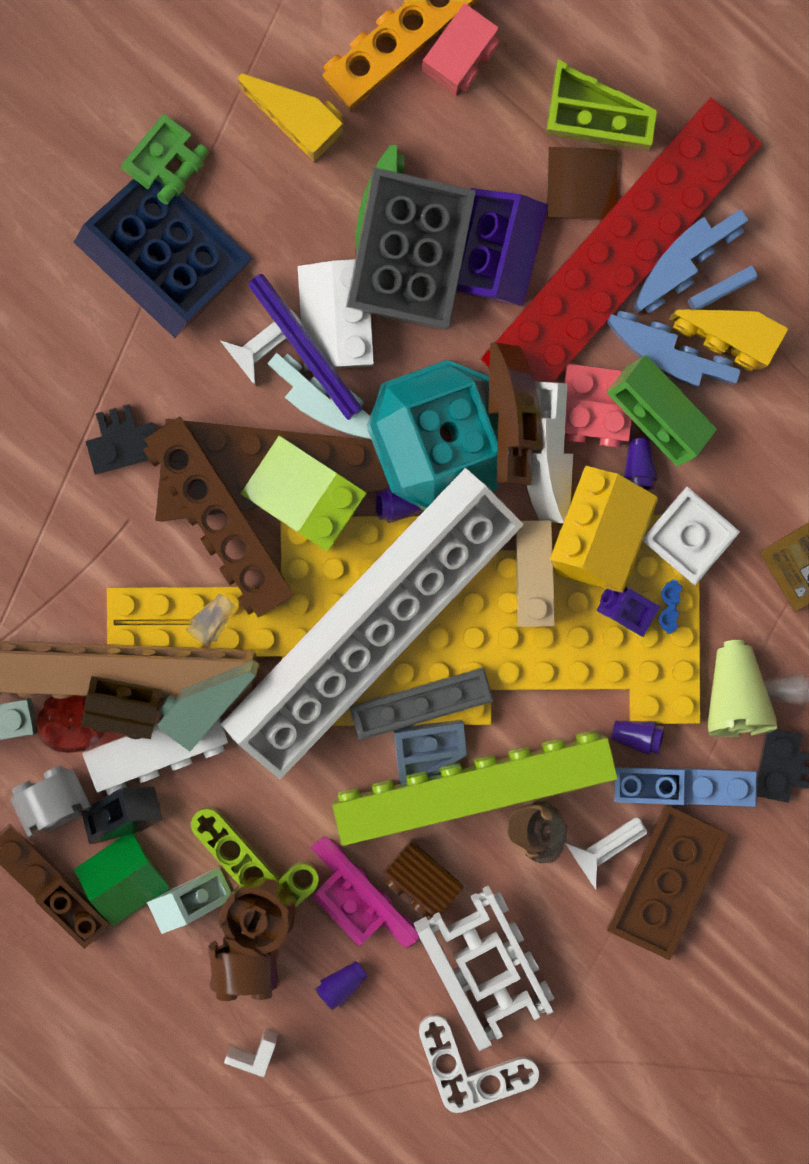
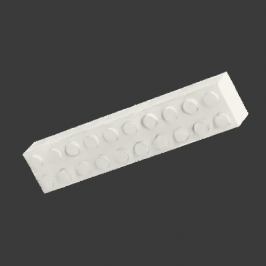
M465 468L221 723L222 727L239 746L278 779H281L524 524L485 484Z

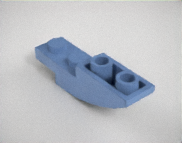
M741 209L713 228H711L704 217L688 228L661 256L647 276L634 305L635 311L639 313L646 309L649 314L666 302L662 296L673 289L679 294L695 282L691 277L698 270L691 260L695 258L700 263L716 252L713 248L714 244L723 238L728 244L743 234L745 231L741 226L749 221Z
M618 311L617 316L612 314L609 316L607 325L617 338L638 358L647 355L666 376L694 388L699 386L702 376L731 385L737 383L740 369L733 368L734 361L719 356H714L713 361L699 357L701 351L681 345L680 350L674 349L678 335L670 333L672 327L652 321L651 326H647L637 322L638 316L623 311Z
M615 767L618 779L615 780L614 802L757 806L758 771L717 768Z

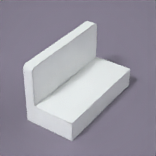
M265 1029L256 1055L229 1046L224 1063L264 1078L276 1045L278 1033Z

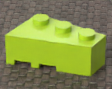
M558 60L555 67L545 135L648 151L652 146L657 110L598 82L597 79L585 75Z

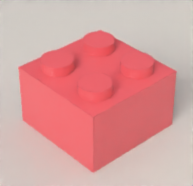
M464 3L423 59L422 72L455 96L460 89L466 92L478 76L477 72L479 69L477 66L482 60L487 63L496 52L500 41L497 39L499 28Z

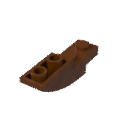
M497 342L490 343L488 413L499 414L497 483L519 486L531 485L532 450L543 449L541 410L534 378L520 346Z
M11 823L0 832V865L35 898V902L85 949L109 926V922L75 884Z

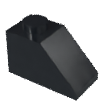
M155 787L120 788L91 805L92 808L90 810L81 811L89 844H97L141 832L162 820Z

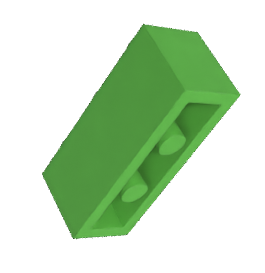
M647 355L626 366L606 392L677 467L698 456L717 430L707 419L706 415L697 409L684 395L682 390Z

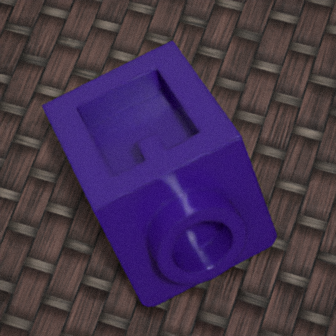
M625 586L623 593L606 589L601 596L597 612L643 637L660 606Z

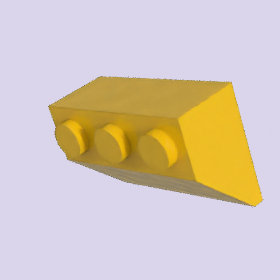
M585 466L550 557L557 575L623 593L658 501L657 496L617 473Z

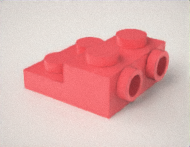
M568 364L564 383H567L565 441L586 443V437L600 439V446L620 448L621 442L629 441L631 418L606 393L622 371Z

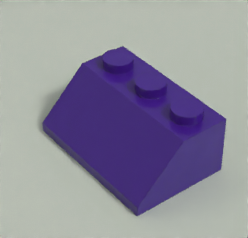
M471 188V190L476 192L456 292L498 303L524 307L548 204L522 194Z

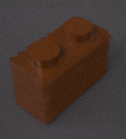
M411 839L384 870V874L388 877L385 884L399 896L406 892L414 899L411 906L426 918L430 914L433 916L438 912L441 915L464 888V885Z

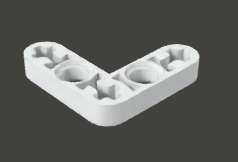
M430 1014L420 1022V1039L442 1102L449 1111L462 1113L528 1090L537 1083L539 1078L538 1067L531 1058L525 1056L516 1057L466 1074L446 1018L439 1014ZM430 1022H435L437 1026H444L445 1029L440 1031V1038L443 1045L450 1041V1047H440L431 1053L429 1048L436 1047V1043L432 1035L426 1036L425 1031L429 1030ZM442 1054H450L455 1058L456 1066L451 1072L444 1073L436 1067V1061ZM524 1064L526 1069L532 1068L533 1072L528 1074V1081L522 1082L520 1077L511 1079L510 1083L513 1087L506 1089V1081L501 1070L507 1069L508 1076L518 1072L517 1066ZM461 1074L463 1079H456L459 1091H466L468 1095L463 1097L462 1104L457 1105L455 1100L449 1101L447 1098L452 1095L450 1083L442 1085L441 1080H451ZM488 1075L496 1076L500 1081V1088L494 1094H487L480 1087L481 1080Z

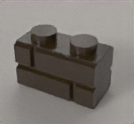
M91 676L81 726L89 727L99 733L109 731L125 734L131 739L145 738L151 740L161 689Z

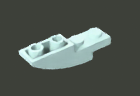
M276 353L267 363L293 386L285 396V399L300 411L334 430L371 440L366 427L370 416L362 410L356 417L350 420L346 419L333 400L325 396L327 392L314 376L308 381L299 373L303 367L289 354L282 358ZM349 389L360 406H362L364 402Z

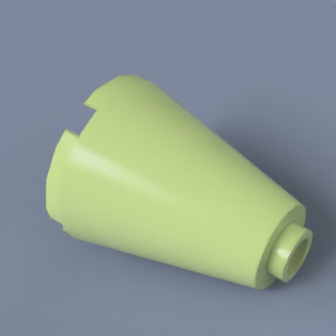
M744 640L725 641L724 647L717 650L707 725L710 736L740 737L739 733L751 732V735H758L777 729V718L752 646L745 645Z

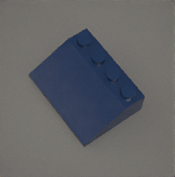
M133 179L83 224L74 243L166 331L176 338L211 304L253 258L183 192L178 197L174 196L168 204H164L157 197V194L163 188L159 181L156 180L149 189H146Z

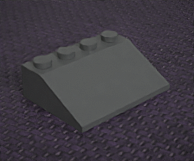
M373 168L346 307L435 330L448 329L476 191L380 168Z

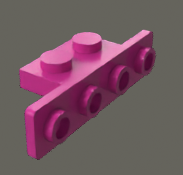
M323 836L311 846V849L333 871V874L311 896L358 946L362 945L381 925L404 948L412 945L420 938L415 931L414 923L408 917L397 912L392 906V901L388 895L381 890H377L368 881V876L361 867L353 865L349 861L339 843L329 839L327 836Z

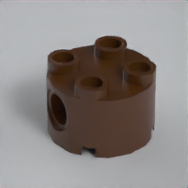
M250 877L238 885L223 904L219 917L220 929L222 927L225 934L224 938L228 945L241 954L253 957L261 956L264 953H269L279 948L294 927L296 899L280 883L264 877Z
M223 938V945L218 946L216 941L211 942L208 946L212 973L209 986L212 991L216 992V999L232 1001L237 999V995H251L252 999L256 1000L272 998V990L277 989L280 985L276 966L279 954L278 948L261 956L253 957L236 951L228 945L225 938Z

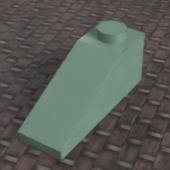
M252 660L182 689L176 698L169 695L158 709L161 717L157 727L191 752L256 676L259 663Z

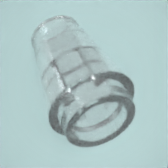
M219 593L216 598L189 620L191 624L186 631L197 641L209 647L213 641L217 642L232 610L236 606Z
M806 673L765 678V686L769 698L773 701L801 707L809 704V676H806Z

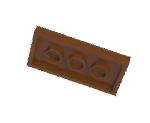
M665 804L606 930L670 960L730 834Z

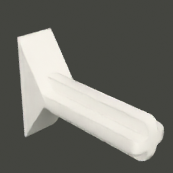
M290 310L302 326L301 320L292 310ZM273 322L242 347L224 341L220 342L256 386L255 363L283 342L286 336L277 324Z
M634 817L586 850L567 842L565 844L596 890L597 867L645 836L647 830L638 817Z

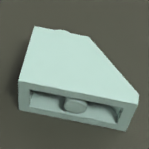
M217 867L148 901L147 904L161 934L185 926L218 908L226 902L232 893L220 867Z

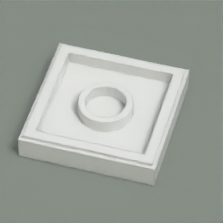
M685 487L645 534L643 542L688 581L696 585L740 531L690 488Z

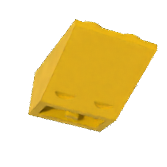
M677 309L668 319L675 323L673 329L689 338L692 335L701 337L705 340L703 345L706 348L720 355L723 352H727L735 356L734 363L750 372L753 369L760 370L769 365L788 330L785 326L758 311Z

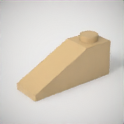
M551 520L521 521L524 525L516 532L517 626H554L553 565L550 561L552 554Z

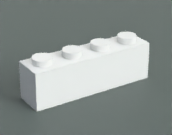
M221 717L191 752L158 728L157 724L154 725L151 740L145 738L131 739L124 736L83 752L82 755L96 792L106 790L107 795H110L120 788H127L125 782L138 777L140 783L160 776L158 769L171 765L174 771L192 764L190 758L192 756L204 753L205 758L224 752L223 745L229 743L230 740L226 730L221 725L223 722Z

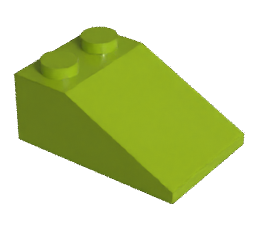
M278 436L240 494L328 552L367 493L281 436Z

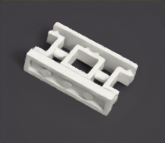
M489 885L482 888L484 892L478 895L477 893L471 895L477 911L449 926H446L439 912L434 914L433 918L429 920L424 917L414 922L417 934L479 1052L492 1045L490 1040L503 1037L496 1021L525 1006L528 1007L533 1019L536 1020L544 1012L547 1015L553 1013L549 1002L555 999L546 981L538 982L534 972L540 969L531 952L523 953L519 943L524 941V938L515 921L508 924L503 913L509 911L501 893L498 892L493 895ZM491 905L509 941L502 943L497 931L480 939L475 927L490 920L484 906ZM440 930L446 942L461 934L463 935L468 946L453 953L459 967L452 968L434 932ZM497 947L508 970L477 986L465 962ZM520 963L539 998L535 1002L532 1001L527 990L511 998L506 989V986L521 979L515 968ZM471 989L477 1001L494 994L499 1004L484 1012L489 1026L485 1028L465 992Z

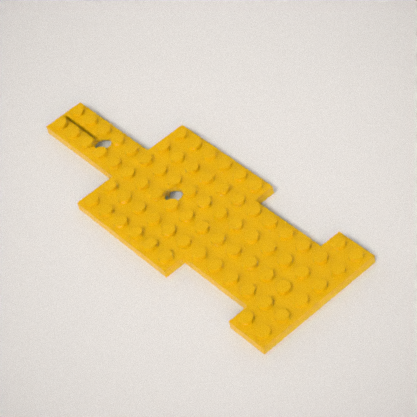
M652 515L646 533L662 515ZM378 516L351 517L328 552L281 521V574L295 595L259 618L255 612L248 615L241 605L238 597L243 594L239 587L107 588V644L255 650V657L282 656L283 659L419 516H412L390 523L387 522V519L380 520ZM642 541L626 587L660 606L643 637L597 612L601 596L606 588L558 576L554 567V626L519 627L517 626L516 550L498 551L352 705L484 667L490 690L629 689V721H656V724L700 723L699 581L696 585H693ZM671 580H677L682 587L679 593L680 602L676 605L679 613L676 620L678 628L672 634H668L661 628L658 621L661 612L668 608V605L662 598L661 591ZM208 608L220 610L226 620L223 631L215 636L204 634L198 625L200 614ZM194 619V625H115V624H192V620ZM491 702L414 725L462 720L464 725H491ZM350 707L332 726H355Z

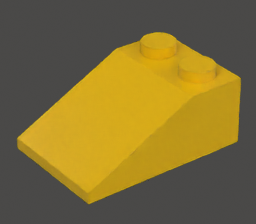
M243 73L237 78L240 89L313 162L343 134V120L341 118L343 115L329 101L323 104L318 98Z

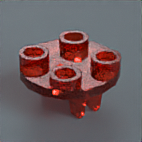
M73 695L64 699L51 696L45 700L44 708L40 711L36 723L38 736L46 746L58 752H80L88 748H94V745L104 736V733L95 732L89 727L81 726L86 696Z

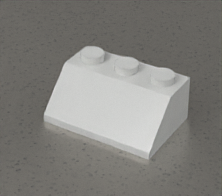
M355 259L298 266L302 327L333 369L374 367L370 313L346 307ZM304 362V371H311Z

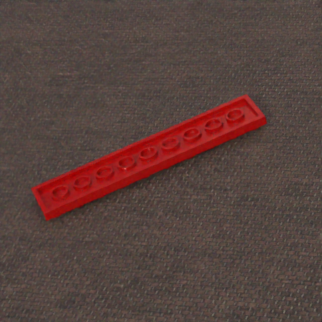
M709 97L495 342L520 346L527 359L534 381L554 382L604 325L609 316L619 308L654 268L661 256L691 226L762 143L712 97ZM490 347L479 359L489 369Z

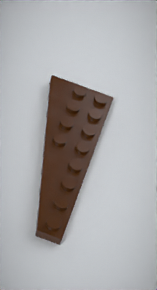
M166 419L165 425H167L175 419ZM185 421L241 510L261 508L240 493L278 436L298 447L366 493L390 488L372 440ZM176 450L171 454L170 465L175 470H182L188 465L189 457L184 450ZM161 466L155 521L165 522L185 519L186 517L181 508L185 507L186 504L179 494L173 497L162 479L167 474ZM197 479L191 482L188 492L193 499L200 500L206 496L208 487L203 480ZM214 509L208 515L224 513V511Z

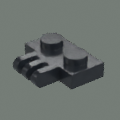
M130 404L123 405V413L126 419L121 421L117 408L109 409L113 422L110 424L106 423V416L103 411L96 413L102 436L85 441L95 475L149 460L143 450L148 447L144 439L156 432L154 423L151 422L136 427Z
M779 729L765 733L758 767L757 797L789 803L792 786L809 789V780H803L804 774L809 775V767H806L807 760L809 761V753L799 751L802 734Z

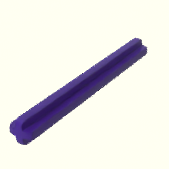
M263 274L255 276L248 283L252 292L345 418L350 420L356 417L362 411L358 401Z

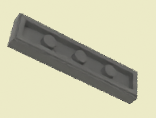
M482 667L350 706V711L358 738L362 740L493 702L494 700L485 669Z

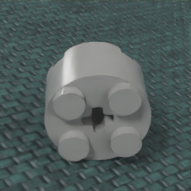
M62 765L54 767L43 774L44 780L36 784L27 781L11 790L14 797L10 801L29 839L37 837L36 829L44 828L47 833L81 816L79 808L82 807L86 811L92 808L73 769L67 770Z

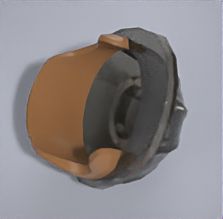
M536 801L530 805L522 806L514 810L507 824L509 841L535 862L543 864L553 863L559 858L564 843L567 841L568 825L561 812L557 808L552 807L548 802Z

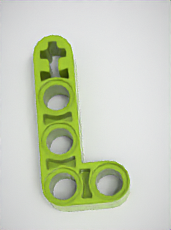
M210 806L203 807L193 816L191 829L194 835L239 885L246 881L244 872L247 868L258 867L262 870L264 878L277 881L293 894L296 899L295 908L317 888L319 872L311 862H297L278 877L218 809ZM203 815L205 818L213 816L216 820L213 827L218 833L223 828L228 831V833L219 838L216 845L210 841L216 836L212 830L207 828L203 831L199 827L202 823L200 816ZM228 840L238 843L241 850L239 856L235 858L224 856L221 851L222 844ZM305 869L311 872L313 876L311 885L307 887L298 886L293 878L296 871Z

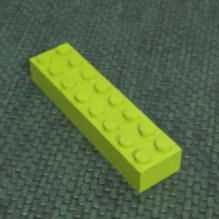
M590 730L575 734L576 741L564 743L562 738L542 742L543 749L530 751L528 746L507 751L509 757L496 760L494 754L475 758V765L461 768L460 763L449 764L440 767L441 773L431 777H427L426 771L406 775L407 782L393 785L392 779L373 783L372 790L359 793L358 787L338 792V798L333 799L332 807L341 844L345 846L617 780L608 738L603 734L599 735L596 730Z

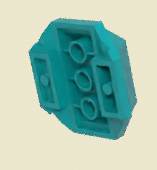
M444 360L381 384L366 427L392 493L425 511L465 468L491 491L498 489L500 483H497L499 414L488 413L489 376L452 361ZM441 426L449 429L451 433L450 442H446L441 438Z

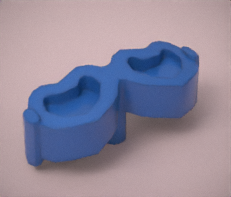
M671 580L661 591L662 598L668 605V608L661 612L658 621L661 628L668 634H672L678 628L676 620L679 613L676 605L680 602L679 593L682 587L677 580Z

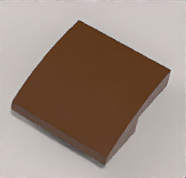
M549 147L547 219L602 220L617 203V150Z

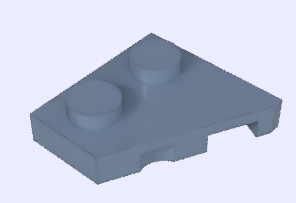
M462 720L419 724L393 730L399 784L407 782L406 775L426 771L427 777L438 775L441 773L440 767L454 764L467 755Z

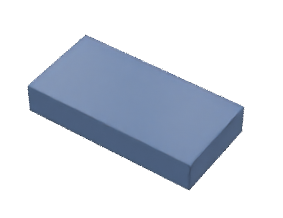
M751 265L691 297L687 302L691 310H700L757 279L758 275Z

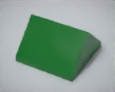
M135 834L120 837L74 868L89 901L112 927L170 888V885Z

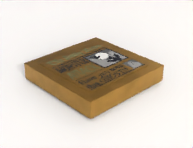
M809 522L759 552L794 612L809 604Z

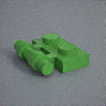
M163 113L124 160L120 169L146 189H149L156 180L159 181L163 188L157 194V197L164 204H168L174 196L178 197L183 192L185 182L192 174H197L204 166L203 160L207 157L209 151L201 144H198L193 152L184 146L189 141L191 134ZM174 158H177L182 165L173 174L166 167Z

